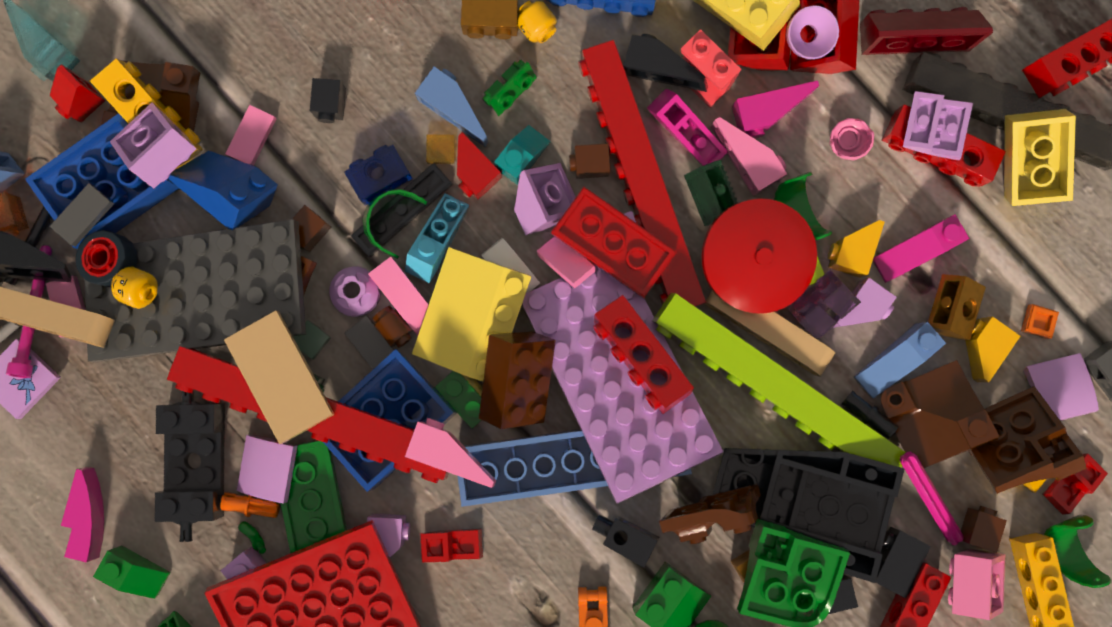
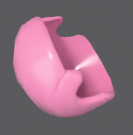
M846 118L838 122L830 132L829 144L831 149L841 159L857 160L866 156L873 147L874 131L861 119Z

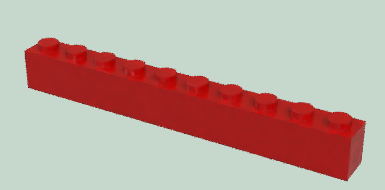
M611 40L582 50L581 60L578 61L582 76L588 77L590 86L587 87L591 102L597 103L599 112H596L600 128L605 127L608 134L605 142L606 144L608 143L609 153L615 154L617 163L614 164L618 179L624 180L626 189L623 190L626 203L628 206H633L634 218L638 225L677 251L655 282V284L660 283L663 292L660 295L661 303L663 305L671 293H676L693 306H700L706 303L615 42Z
M179 346L167 380L176 383V389L188 393H193V390H197L203 393V399L219 403L220 400L230 402L229 408L242 413H246L247 409L258 413L256 418L267 422L236 364L195 349ZM327 397L326 399L335 415L306 430L312 432L311 438L328 443L329 439L339 442L338 448L355 453L356 449L367 452L366 458L383 463V460L386 459L394 462L393 468L406 473H410L411 469L422 473L421 478L430 482L438 483L439 479H447L449 472L405 457L415 429Z

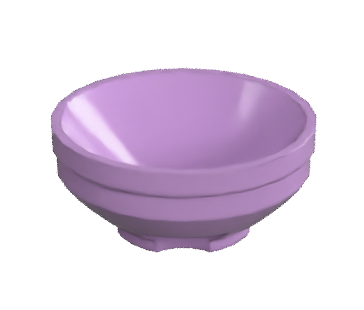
M809 6L799 10L789 21L786 30L787 43L790 49L796 55L805 59H818L827 55L833 50L839 37V26L835 16L831 11L821 6ZM806 25L813 27L815 30V37L809 43L804 42L800 35L802 28Z
M353 266L344 268L334 276L330 284L329 295L334 307L339 312L351 317H360L370 313L377 306L381 290L368 273L371 271L363 267ZM349 282H356L360 286V293L355 298H348L344 293V288Z

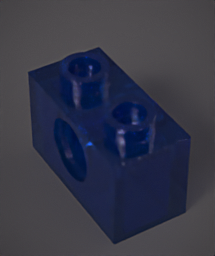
M393 144L389 147L384 145L377 148L373 152V156L366 160L358 159L348 166L349 169L344 171L359 200L365 206L373 198L387 191L394 190L413 179ZM375 168H384L382 177L378 179L371 178V173Z

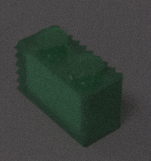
M721 160L701 166L684 175L704 226L712 224L723 211L738 203L736 202L737 198L734 197L735 192L732 191L733 187L730 186L731 182L728 181L729 177L726 176L727 172L724 171V166L721 165Z

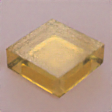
M427 135V164H455L454 135Z

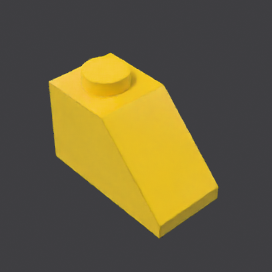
M878 220L833 243L827 256L830 259L828 267L859 278L868 275L885 222Z
M993 316L977 319L971 339L965 340L972 378L976 382H990L1020 338V335Z

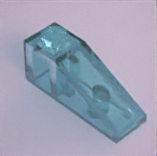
M3 0L23 56L33 65L30 70L41 80L46 81L48 78L54 81L56 70L61 64L72 70L81 61L22 7L12 0Z

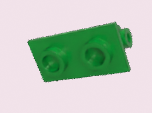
M522 60L514 61L501 75L506 83L503 85L500 81L496 80L484 92L485 96L482 100L488 106L491 105L498 116L510 108L513 102L537 79L528 62L524 63Z

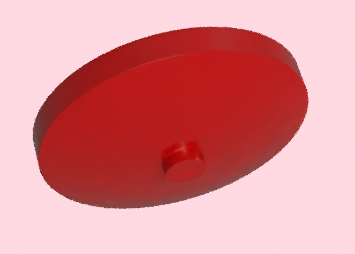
M771 199L746 200L727 208L709 227L702 246V268L710 288L726 304L749 313H771L792 304L808 288L817 264L816 241L806 220L790 206Z

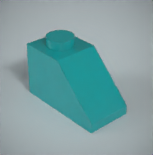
M528 125L507 144L494 161L495 167L504 176L518 185L520 173L531 169L551 141Z

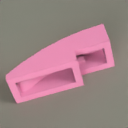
M389 257L368 274L418 336L429 303L392 257Z

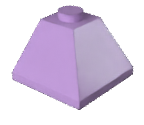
M561 163L532 168L520 173L514 211L525 235L555 226L576 198Z

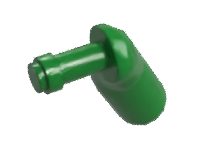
M246 521L241 522L238 530L249 538L254 550L264 554L266 552L265 543L256 528Z

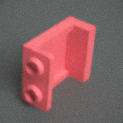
M701 29L681 48V53L684 55L683 59L703 74L708 84L707 92L691 90L711 108L731 88L742 69Z

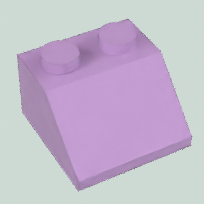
M153 102L110 141L127 168L153 189L161 182H164L170 176V173L182 162L187 161L196 150V147L188 137Z

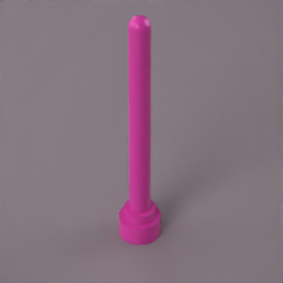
M44 245L40 248V251L51 256L52 249L50 246ZM33 279L30 295L42 298L46 280ZM26 326L22 327L16 357L12 358V362L8 363L6 375L18 378H31L33 366H31L29 355L35 329Z

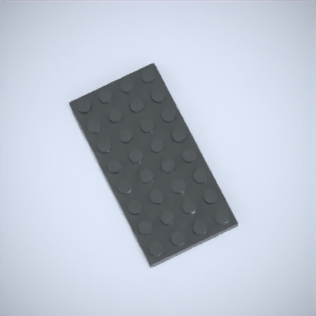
M294 219L234 228L233 231L226 229L133 243L137 251L136 268L152 274L158 284L155 299L144 308L137 309L121 303L113 296L112 287L94 284L85 280L86 311L115 320L104 348L87 344L88 362H102L177 352L179 346L191 349L226 345L224 339L276 310L280 312L292 336L306 335L299 223Z

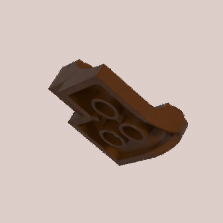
M131 62L141 72L142 75L139 78L144 84H151L162 96L159 99L166 108L168 106L172 107L181 117V120L178 122L185 129L190 128L194 132L199 108L196 95L201 73L195 67L183 64ZM129 85L125 89L127 99H131L135 95L133 85ZM111 104L109 109L103 113L101 125L118 114Z
M957 360L911 380L893 385L882 393V407L888 419L899 426L895 434L903 450L916 454L924 468L1000 437ZM893 395H898L902 401L898 405H893L890 402V398Z
M1035 386L985 408L1000 437L969 450L970 455H973L997 494L1038 480L1056 478L1059 481L1087 469L1084 456L1068 436L1063 423Z
M754 484L704 496L698 503L672 508L659 521L662 533L673 531L679 536L680 542L690 541V544H697L707 540L706 537L713 530L712 525L714 523L719 524L724 532L733 530L735 534L747 532L752 529L751 524L755 523L758 519L756 503L761 496L759 486Z

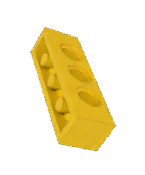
M116 58L92 78L90 82L128 124L153 102L196 147L190 158L182 162L176 169L191 161L203 150L198 144L201 141L200 138L190 128L185 129L178 122L181 120V117L172 107L168 106L166 108L159 99L162 96L151 84H144L139 78L142 74L130 61L126 63ZM129 85H133L135 88V95L131 99H127L125 96V89Z
M1039 533L1009 538L1030 627H1074L1053 538Z

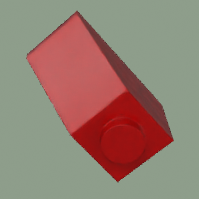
M61 64L57 68L50 92V97L57 103L55 109L64 118L69 119L71 117L82 123L105 102V99L88 81Z
M463 132L458 135L457 176L461 182L458 187L469 198L473 195L479 200L502 178L501 172Z

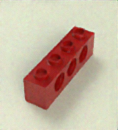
M1112 19L1022 69L1038 98L1048 93H1051L1053 97L1070 88L1067 82L1070 81L1073 86L1089 77L1087 74L1088 70L1092 75L1108 66L1106 60L1112 64Z
M903 104L894 112L881 140L888 143L891 149L912 154L915 160L938 166L942 173L957 175L963 178L966 184L974 187L986 185L994 180L1006 153L1005 150L966 133L960 160L933 156L905 148L903 143L911 107ZM963 155H967L970 158V165L965 163Z
M624 295L595 313V325L593 326L595 332L602 340L605 338L612 346L610 348L611 353L619 363L624 362L630 370L627 372L630 379L636 386L641 385L647 392L645 398L654 410L659 408L662 414H664L691 395L694 389L692 384ZM619 328H626L630 331L631 335L627 338H620L616 335L615 331ZM639 350L644 351L648 355V359L642 362L637 361L632 354ZM656 373L661 374L665 377L666 383L656 385L651 381L650 376Z
M923 562L907 597L904 598L897 593L895 594L880 627H928L952 577Z

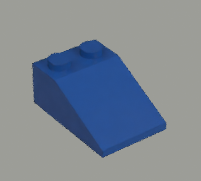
M211 151L203 153L172 171L168 177L172 183L232 231L270 207L278 186L276 182L256 166Z

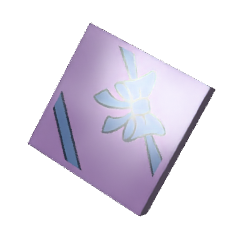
M15 339L0 355V404L15 419H22L61 378L32 349L29 355L31 366H33L31 378H18L6 375L8 363L12 362L13 357H16L20 339Z

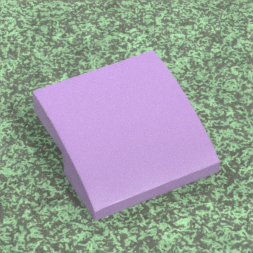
M915 91L903 147L933 156L960 160L973 103L944 99V95Z
M1081 353L1030 365L1023 370L1030 386L1036 387L1060 421L1099 410L1094 386Z
M246 435L237 491L283 504L288 502L298 445L279 444L275 439Z

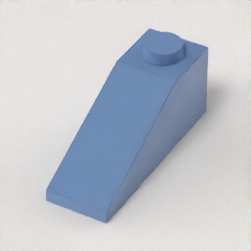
M433 67L415 92L417 100L486 147L488 144L487 136L456 82L457 78L444 68L440 71Z
M928 322L916 323L856 374L854 378L871 398H875L926 362L946 342Z

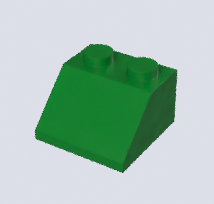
M664 562L632 608L635 615L651 627H690L711 598V595L670 564Z

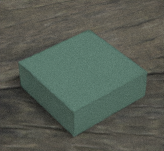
M307 320L305 322L306 335L294 336V340L300 351L314 360L331 337Z

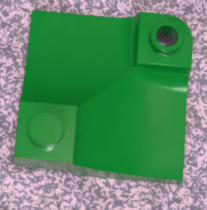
M757 519L749 543V560L743 590L737 607L738 612L742 615L789 627H814L827 617L832 608L850 552L846 548L807 537L782 525Z

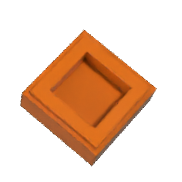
M1029 304L1021 331L1042 338L1052 339L1059 312Z

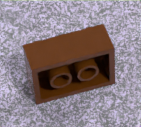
M533 331L489 335L479 419L499 429L544 423L556 340Z

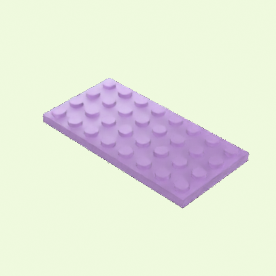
M593 264L595 272L576 288H573L561 277L526 293L522 306L534 332L556 340L552 369L617 504L721 455L723 450L693 392L664 414H662L659 408L654 410L645 398L647 392L641 385L636 386L627 373L630 370L624 362L619 363L611 353L610 348L612 346L606 338L602 340L593 328L595 325V313L624 295L681 370L664 335L655 330L658 324L652 321L654 316L645 299ZM619 328L615 331L616 335L620 338H627L631 335L630 331L626 328ZM639 350L632 354L637 361L642 362L648 359V355L644 351ZM656 373L650 376L651 381L656 385L666 383L665 377L661 374Z

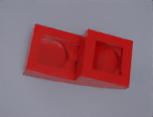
M1088 453L1083 454L1087 469L1059 481L1055 479L1042 494L1062 515L1071 514L1084 495L1094 493L1108 474Z
M482 529L446 530L420 534L422 562H449L451 560L481 559L483 557Z

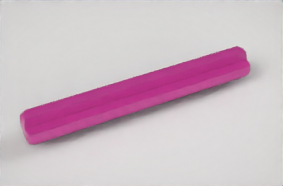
M911 451L906 452L900 456V463L947 542L951 543V545H958L964 539L961 530L917 455Z

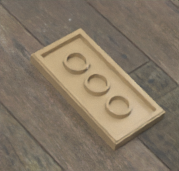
M276 310L224 339L279 444L289 441L335 415L279 311Z

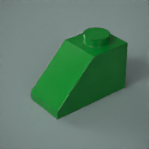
M121 545L106 552L93 577L117 591L155 599L171 572Z

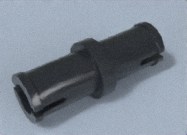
M853 390L842 402L843 406L862 419L861 422L871 426L887 440L899 428L898 425H895L881 414L876 405L872 407Z

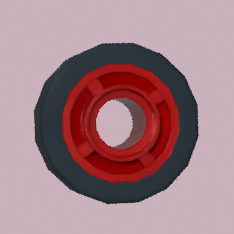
M105 230L93 232L85 237L76 253V267L80 275L88 282L106 287H112V279L119 271L126 267L136 268L137 251L133 243L125 236Z

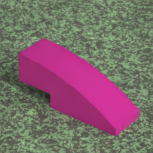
M92 467L76 469L61 526L72 528L64 557L86 563L100 557L104 532L103 498L95 468Z

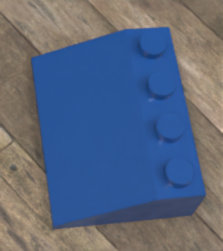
M119 113L25 178L54 221L88 183L94 185L108 197L114 205L85 237L93 232L102 230L117 233L179 188L167 178L153 189L127 168L110 143L128 125ZM84 238L77 244L76 247H72L78 249L79 245L84 240Z
M397 349L338 401L415 429L417 422L426 423L427 418L446 424L457 414L444 397ZM329 439L328 443L323 442L367 492L374 490L396 470L393 468L394 462L386 459L383 460V463L366 458L367 452L356 449L355 453L338 448L339 442Z

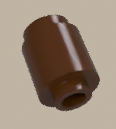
M390 305L383 308L372 318L376 323L374 325L390 347L396 345L398 348H401L412 339L410 336L413 332L412 328L398 311L394 310Z

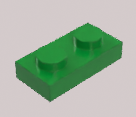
M452 371L435 386L436 390L471 429L482 421L479 419L481 395L462 374Z

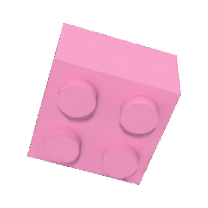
M974 549L954 554V558H951L949 566L950 575L954 576L953 587H950L948 594L949 605H952V614L991 620L1003 613L1005 554Z

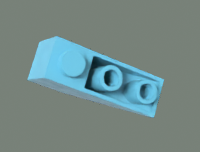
M444 193L407 253L404 272L427 283L431 282L460 227L469 204Z

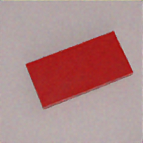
M586 187L581 189L551 231V234L643 299L677 252Z

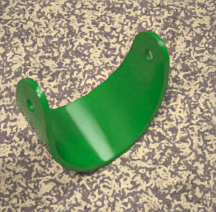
M811 171L781 183L775 192L774 200L796 210L810 226L815 240L831 235L832 231L824 229L819 224L809 204L805 183L806 177L813 175Z
M401 189L387 191L373 198L365 208L362 219L364 233L371 244L383 253L396 259L399 256L384 249L374 240L370 232L369 218L372 208L379 199L386 195L399 194L410 197L422 204H427L425 199Z
M1080 514L1046 529L1044 535L1052 537L1054 540L1063 575L1071 581L1091 588H1101L1111 583V578L1096 568L1090 561L1078 538L1077 530L1089 528L1094 524V520L1091 517Z

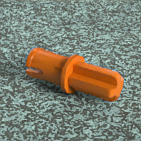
M225 492L221 498L220 508L223 511L242 513L245 517H250L254 514L276 518L279 514L280 504L256 499V497L250 495L243 496Z

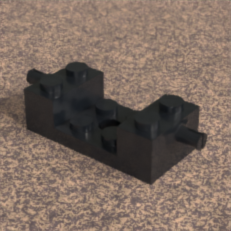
M194 390L193 393L182 391L181 402L171 405H156V434H164V490L155 492V522L180 524L179 542L193 541V523L198 521H214L224 517V511L220 508V502L224 495L225 404H201L194 402ZM192 453L198 454L201 458V464L197 469L190 467L188 464V457Z

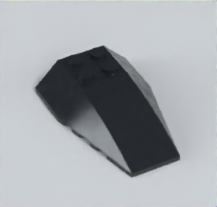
M725 448L713 494L758 484L761 496L756 503V513L759 520L782 525L807 537L846 548L850 555L843 574L876 583L883 555L881 550L894 499L898 497L904 468L847 452Z

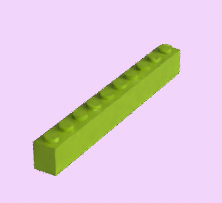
M676 293L669 295L652 321L658 324L655 330L668 339L673 335L682 342L679 346L690 354L694 355L697 351L705 357L702 361L715 371L719 367L726 371L728 375L725 378L738 387L745 384L751 388L749 394L762 403L766 399L774 404L772 408L774 412L785 419L789 415L796 419L797 423L795 426L808 435L812 431L820 436L818 442L828 449L833 450L836 447L842 452L902 467L900 456L904 455L905 451Z

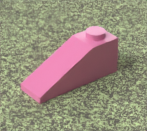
M721 117L714 120L711 129L719 142L728 151L727 155L753 196L787 175L784 160L779 155L776 156L772 149Z
M427 418L426 423L417 422L405 457L490 488L494 487L496 479L450 431L443 429L444 423Z

